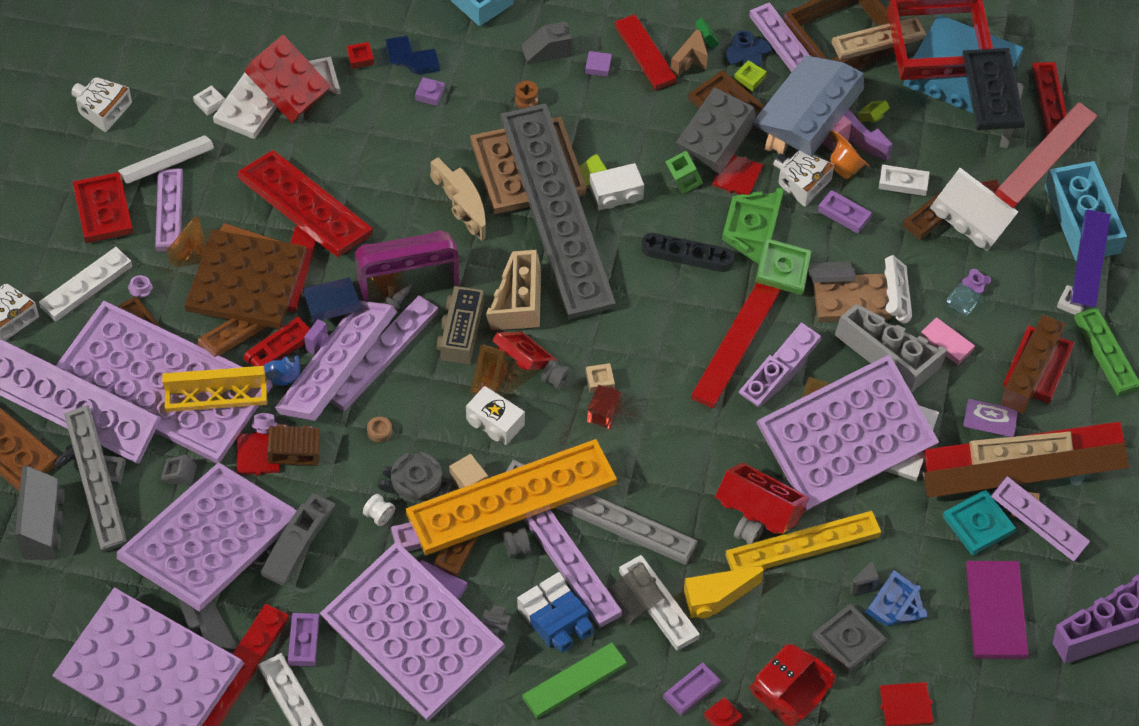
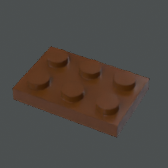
M723 70L688 94V100L698 109H700L714 87L753 106L756 117L765 107Z

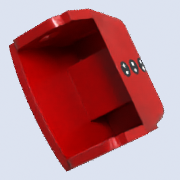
M787 644L756 675L755 681L750 685V690L786 726H796L797 723L806 718L817 707L828 688L831 689L834 686L836 676L832 672L833 670L818 658L803 651L794 644Z

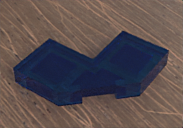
M408 35L385 39L390 62L405 66L410 69V72L417 75L440 71L435 49L412 52Z

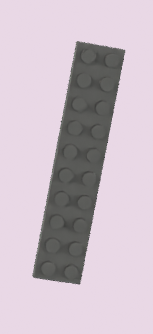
M546 103L501 113L500 119L568 319L615 308L616 303Z

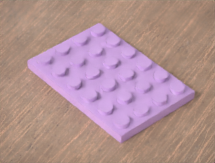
M890 354L756 422L791 487L810 497L804 509L805 512L939 443Z
M218 462L117 551V559L200 612L281 536L297 510Z
M397 541L320 612L321 617L427 722L506 648L498 637Z
M114 587L52 676L134 726H202L244 663L238 657Z

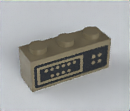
M454 286L453 294L448 295L446 310H449L448 316L443 315L441 326L444 333L443 336L439 335L437 340V350L441 352L442 361L470 365L484 306L483 290Z

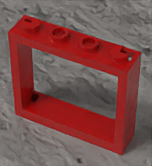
M890 0L887 15L900 80L966 77L962 56L907 59L900 16L971 13L978 48L993 49L983 0Z

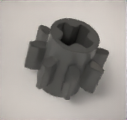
M494 605L491 611H484L481 622L499 638L501 634H508L512 616L506 615L505 607Z

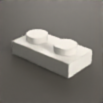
M882 165L879 189L926 196L929 172Z

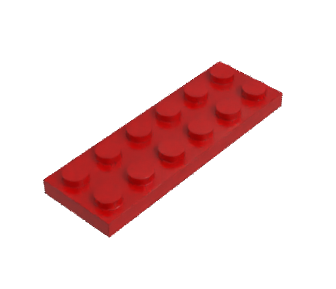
M274 150L238 171V178L337 258L372 236L373 228Z

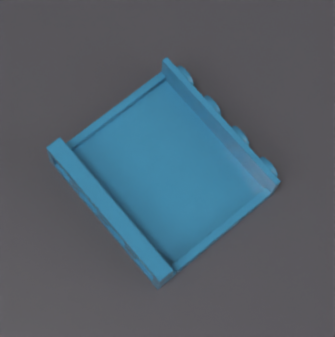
M938 14L913 59L962 56L963 50H979L975 29ZM990 35L993 49H1010L1013 68H1017L1020 63L1023 47ZM966 77L904 80L903 85L912 90L919 91L932 98L973 113Z

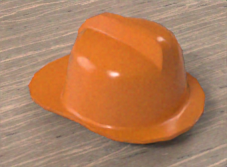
M833 130L829 131L830 137L836 144L830 156L835 172L844 179H848L863 166L869 167L868 163L859 156L844 137Z

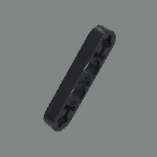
M648 233L642 238L641 250L648 257L718 272H726L733 267L734 254L725 247L658 233ZM651 243H655L653 247H649ZM673 246H678L682 249V252L675 254L669 249ZM696 251L704 252L706 256L704 258L699 259L695 258L693 256V253ZM722 257L726 258L724 262H720Z

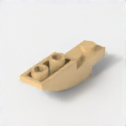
M439 157L431 161V179L436 185H440L445 190L446 195L452 200L454 216L466 224L472 235L476 234L481 241L485 240V213L481 198L474 184L461 168L452 172Z

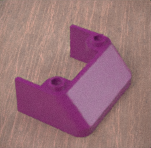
M435 231L429 234L386 242L364 244L355 252L356 272L363 301L369 302L367 278L444 263L449 264L454 286L460 287L459 253L455 241L448 232Z

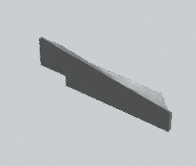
M178 598L188 630L229 653L235 651L237 644L212 600L199 612Z

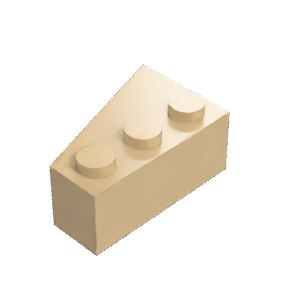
M537 250L514 251L511 253L503 272V280L500 287L495 291V299L492 306L488 308L486 313L491 331L540 327L541 264Z

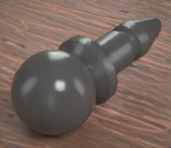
M411 283L402 286L392 299L387 297L386 302L381 304L393 305L396 311L400 310L401 307L398 304L408 295Z

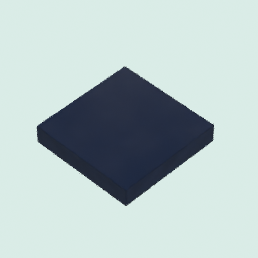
M350 277L302 288L313 322L318 319L324 320L361 310L360 302Z

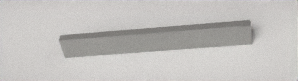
M512 460L506 472L521 467L524 464ZM593 494L555 507L684 565H687L697 546V540Z

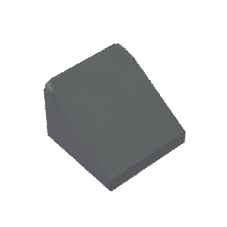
M187 455L167 458L161 481L186 486L192 485L197 464Z
M870 562L853 579L850 590L851 596L876 590L879 576L873 562Z

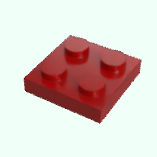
M522 331L500 332L492 340L499 346L498 349L503 354L512 356L517 360V365L527 371L545 369L550 360L557 361L555 357Z

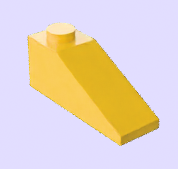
M758 566L685 578L684 594L690 618H708L719 613L762 583L763 567Z

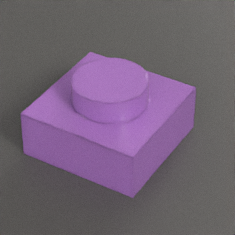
M423 77L415 93V100L437 106L445 90V83Z
M318 319L305 335L306 351L315 355L329 338L325 322Z

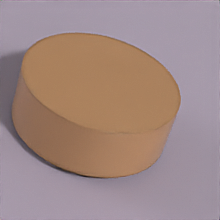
M375 417L368 422L367 434L372 441L382 443L391 438L393 430L390 420L385 417Z

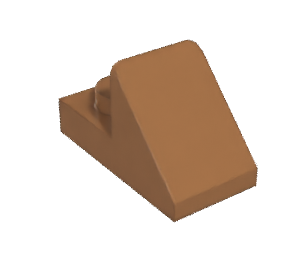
M695 30L672 58L671 70L677 77L684 70L687 71L691 64L704 70L707 69L708 55L699 30Z

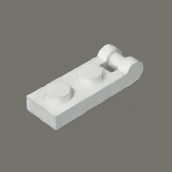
M892 255L885 258V276L887 278V295L889 297L886 311L892 316H896L899 322L905 324L912 317L907 266Z

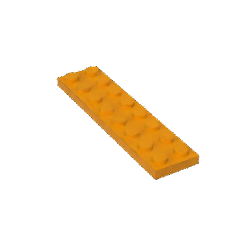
M594 439L406 508V515L425 555L617 485V478L598 441Z

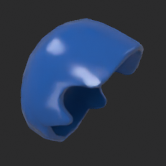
M295 356L293 362L284 357L282 360L266 363L264 365L266 378L272 381V384L279 386L295 382L301 372L299 356Z

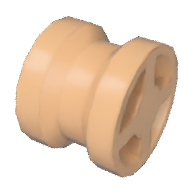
M769 134L765 150H775L778 154L782 153L784 155L789 144Z

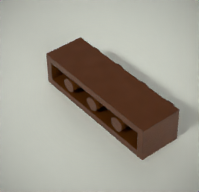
M1042 314L1005 387L1001 405L1022 414L1025 413L1061 341L1066 323Z

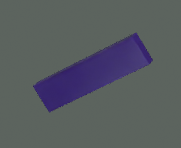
M1089 209L1084 213L1070 300L1072 305L1091 309L1096 308L1111 214Z

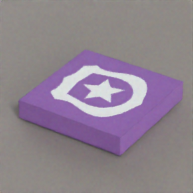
M968 399L963 426L1014 437L1018 411L1000 405Z

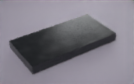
M1010 49L963 50L962 59L977 131L1024 128L1025 119Z

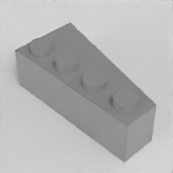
M857 304L840 317L835 336L868 362L873 363L890 354L911 393L941 369L947 349L941 346L936 348L928 344L927 339L921 336L916 338L906 333L905 328L899 325H890L884 322L885 318Z

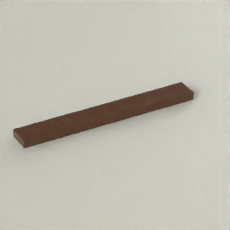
M1124 442L923 472L926 496L931 498L998 488L1007 476L1017 484H1025L1129 468Z

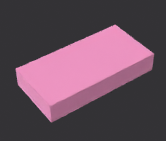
M937 317L920 334L921 337L928 340L930 345L936 348L941 346L947 349L946 357L957 365L968 357L975 348V345Z

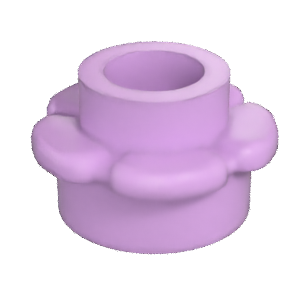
M135 276L131 279L128 289L131 295L143 298L151 293L153 286L147 277Z
M259 413L254 416L252 427L257 429L258 433L267 434L269 433V426L273 425L275 427L277 425L274 422V415Z

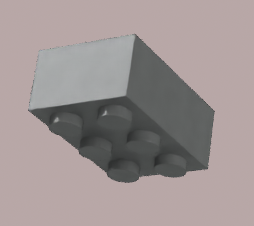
M714 87L676 142L679 153L687 151L692 162L720 175L754 126L752 124L756 118L754 107Z

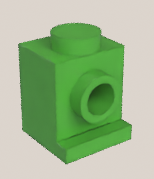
M687 151L665 161L682 194L703 184Z

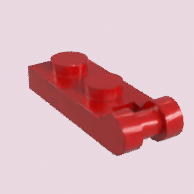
M297 317L248 350L244 355V360L254 366H264L268 362L282 360L305 344L304 337L310 328ZM265 354L266 357L261 359L260 356Z

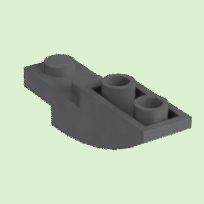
M312 493L306 503L300 505L281 534L261 571V575L284 586L309 551V546L333 513L335 503Z

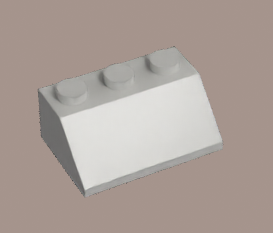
M959 168L930 207L938 217L945 219L958 232L965 234L973 240L975 245L986 251L990 249L1018 213L1016 209L1010 207L961 168Z

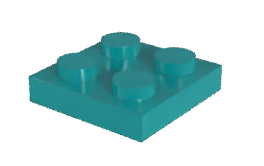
M987 490L974 495L943 513L944 520L972 556L1014 534L1016 527Z

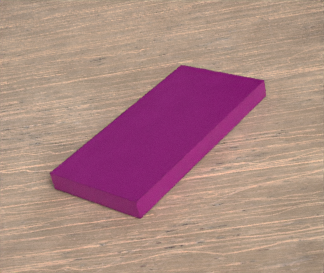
M967 561L966 575L974 659H1027L1028 646L1019 561Z

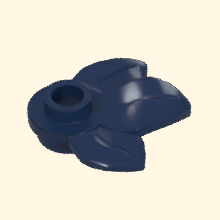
M742 30L733 37L732 45L727 49V59L731 65L742 62L744 65L749 60L760 67L762 63L761 54L771 52V47L764 39L754 38L751 32Z

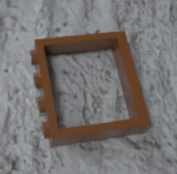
M810 0L804 5L792 8L784 15V22L809 55L822 59L827 58L803 30L802 25L855 1L860 4L877 26L888 24L889 20L887 10L879 0ZM894 47L844 60H840L838 56L831 60L843 62L855 69H860L894 53L895 50Z

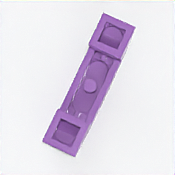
M848 109L844 116L852 122L849 139L859 148L885 161L890 159L892 143L879 129L870 133Z

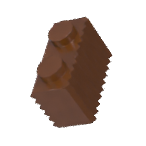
M278 424L275 427L273 425L269 426L267 463L318 466L320 448L319 428L315 429L308 425L301 428L298 426L289 427L285 424Z

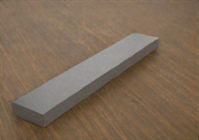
M86 405L66 412L64 416L100 549L104 553L124 546L128 542L91 408Z

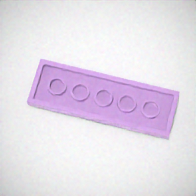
M359 301L361 310L345 315L275 408L278 413L315 421L397 313L393 305Z

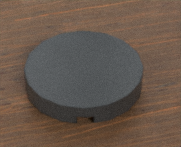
M425 452L404 454L392 466L391 481L393 488L400 496L410 500L429 498L437 492L442 483L440 463L433 456Z

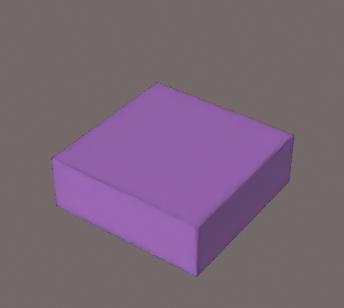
M589 51L585 74L608 77L612 54Z

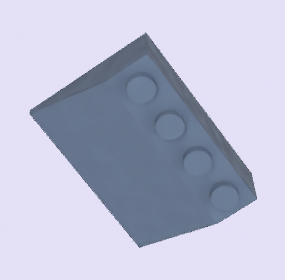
M805 55L752 124L803 153L812 156L829 135V131L836 126L864 90L863 73L843 62Z

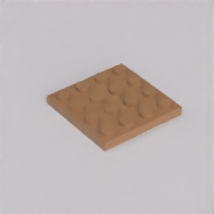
M562 117L551 118L578 196L586 195L587 189ZM504 129L470 135L471 144L494 214L530 207Z

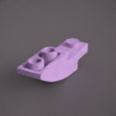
M801 322L773 356H768L740 389L739 394L758 408L778 393L804 366L807 356L821 341V336Z

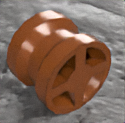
M522 81L516 85L515 103L518 108L523 109L538 104V87L532 81Z

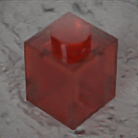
M598 384L588 407L587 422L611 429L621 408L622 392L617 391L613 387H605Z

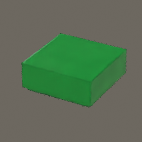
M703 18L697 20L695 25L701 32L703 40L711 48L718 46L719 42L712 28Z

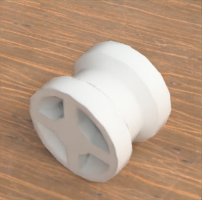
M379 494L373 495L363 508V514L368 518L372 517L374 523L378 526L386 524L395 511V506L390 502H384L383 497Z

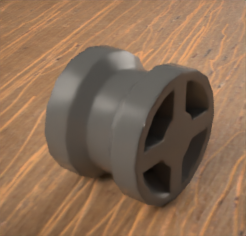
M552 359L546 365L541 381L545 384L551 383L555 389L561 390L569 379L571 369L567 366H559L558 362Z
M525 528L519 529L517 533L513 534L511 532L504 533V541L509 558L515 557L518 553L530 554V544Z

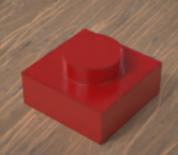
M369 42L347 46L352 69L374 65V57Z
M725 697L704 712V718L712 726H735L742 721V715Z

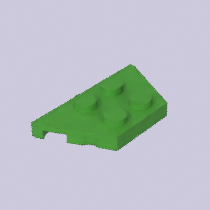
M777 188L776 192L763 194L760 191L750 195L733 196L722 240L759 264L764 239L772 240L784 189Z

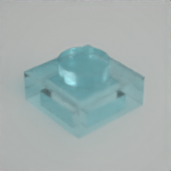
M959 283L947 298L946 305L967 316L979 302L981 295Z

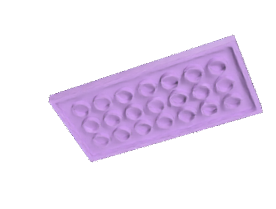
M106 301L102 302L56 364L57 367L161 417L154 433L215 463L221 462L259 407V405L166 412L162 373L241 368V366L218 355L214 357L206 349ZM267 379L268 393L273 385L272 381ZM251 388L246 395L250 398L261 397V388ZM226 390L220 396L227 400L232 399L237 393L233 390ZM200 392L195 398L198 401H207L212 395L208 392ZM171 394V404L181 403L186 397L183 394Z

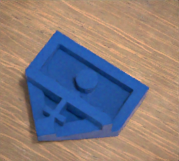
M895 570L891 572L865 611V613L886 626L913 622L928 617L926 609H923L919 593L921 590L920 585L915 586Z

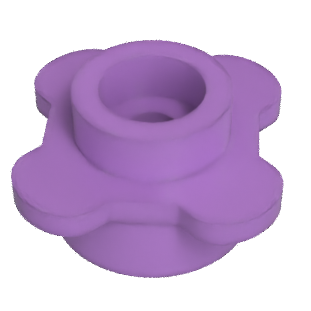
M971 269L968 277L962 280V285L972 294H982L985 286L991 283V278L987 275L984 276L977 269Z

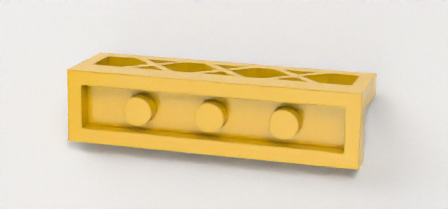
M264 366L162 373L166 412L267 405V378ZM251 388H261V397L250 398L246 393ZM226 390H233L237 393L232 399L227 400L220 396ZM200 392H208L212 395L207 401H198L195 398ZM171 394H183L186 397L181 403L171 404Z

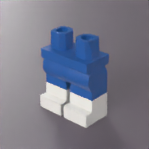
M560 572L541 582L540 589L538 586H535L517 597L518 611L538 635L545 640L549 648L555 646L561 653H564L573 646V640L570 638V635L576 632L581 639H586L593 634V626L588 619V610L565 584V579Z

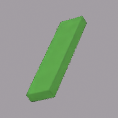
M1098 307L1076 313L1074 319L1116 395L1121 396L1139 390V379Z
M611 642L524 693L522 699L536 719L627 667V662Z

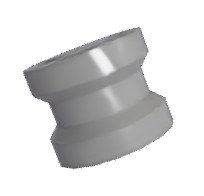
M743 516L735 529L734 537L738 540L744 539L747 544L758 542L765 525L761 522L756 523L748 520Z

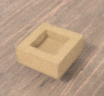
M610 363L586 367V377L590 393L615 389Z

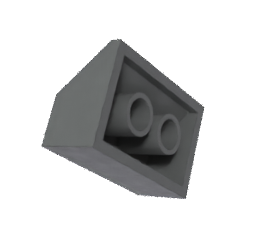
M22 466L15 536L24 560H54L56 550H59L61 547L58 527L63 525V513L60 511V504L65 503V490L60 488L57 478L29 466Z

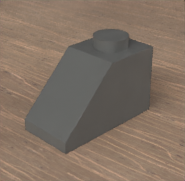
M566 21L544 25L522 44V51L527 65L571 56L572 38Z

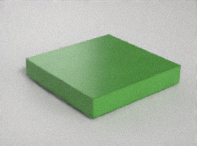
M765 238L755 282L802 295L812 251Z

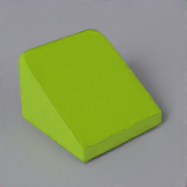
M597 154L579 166L586 189L590 187V174L607 170Z

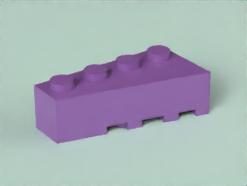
M1139 574L1133 577L1130 583L1125 586L1120 585L1114 589V592L1104 599L1102 597L1094 601L1091 607L1078 611L1056 625L1053 645L1064 664L1139 640Z

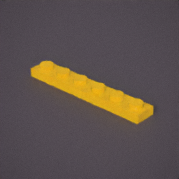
M869 511L726 550L725 556L731 571L758 566L767 569L879 538L881 530L873 512Z

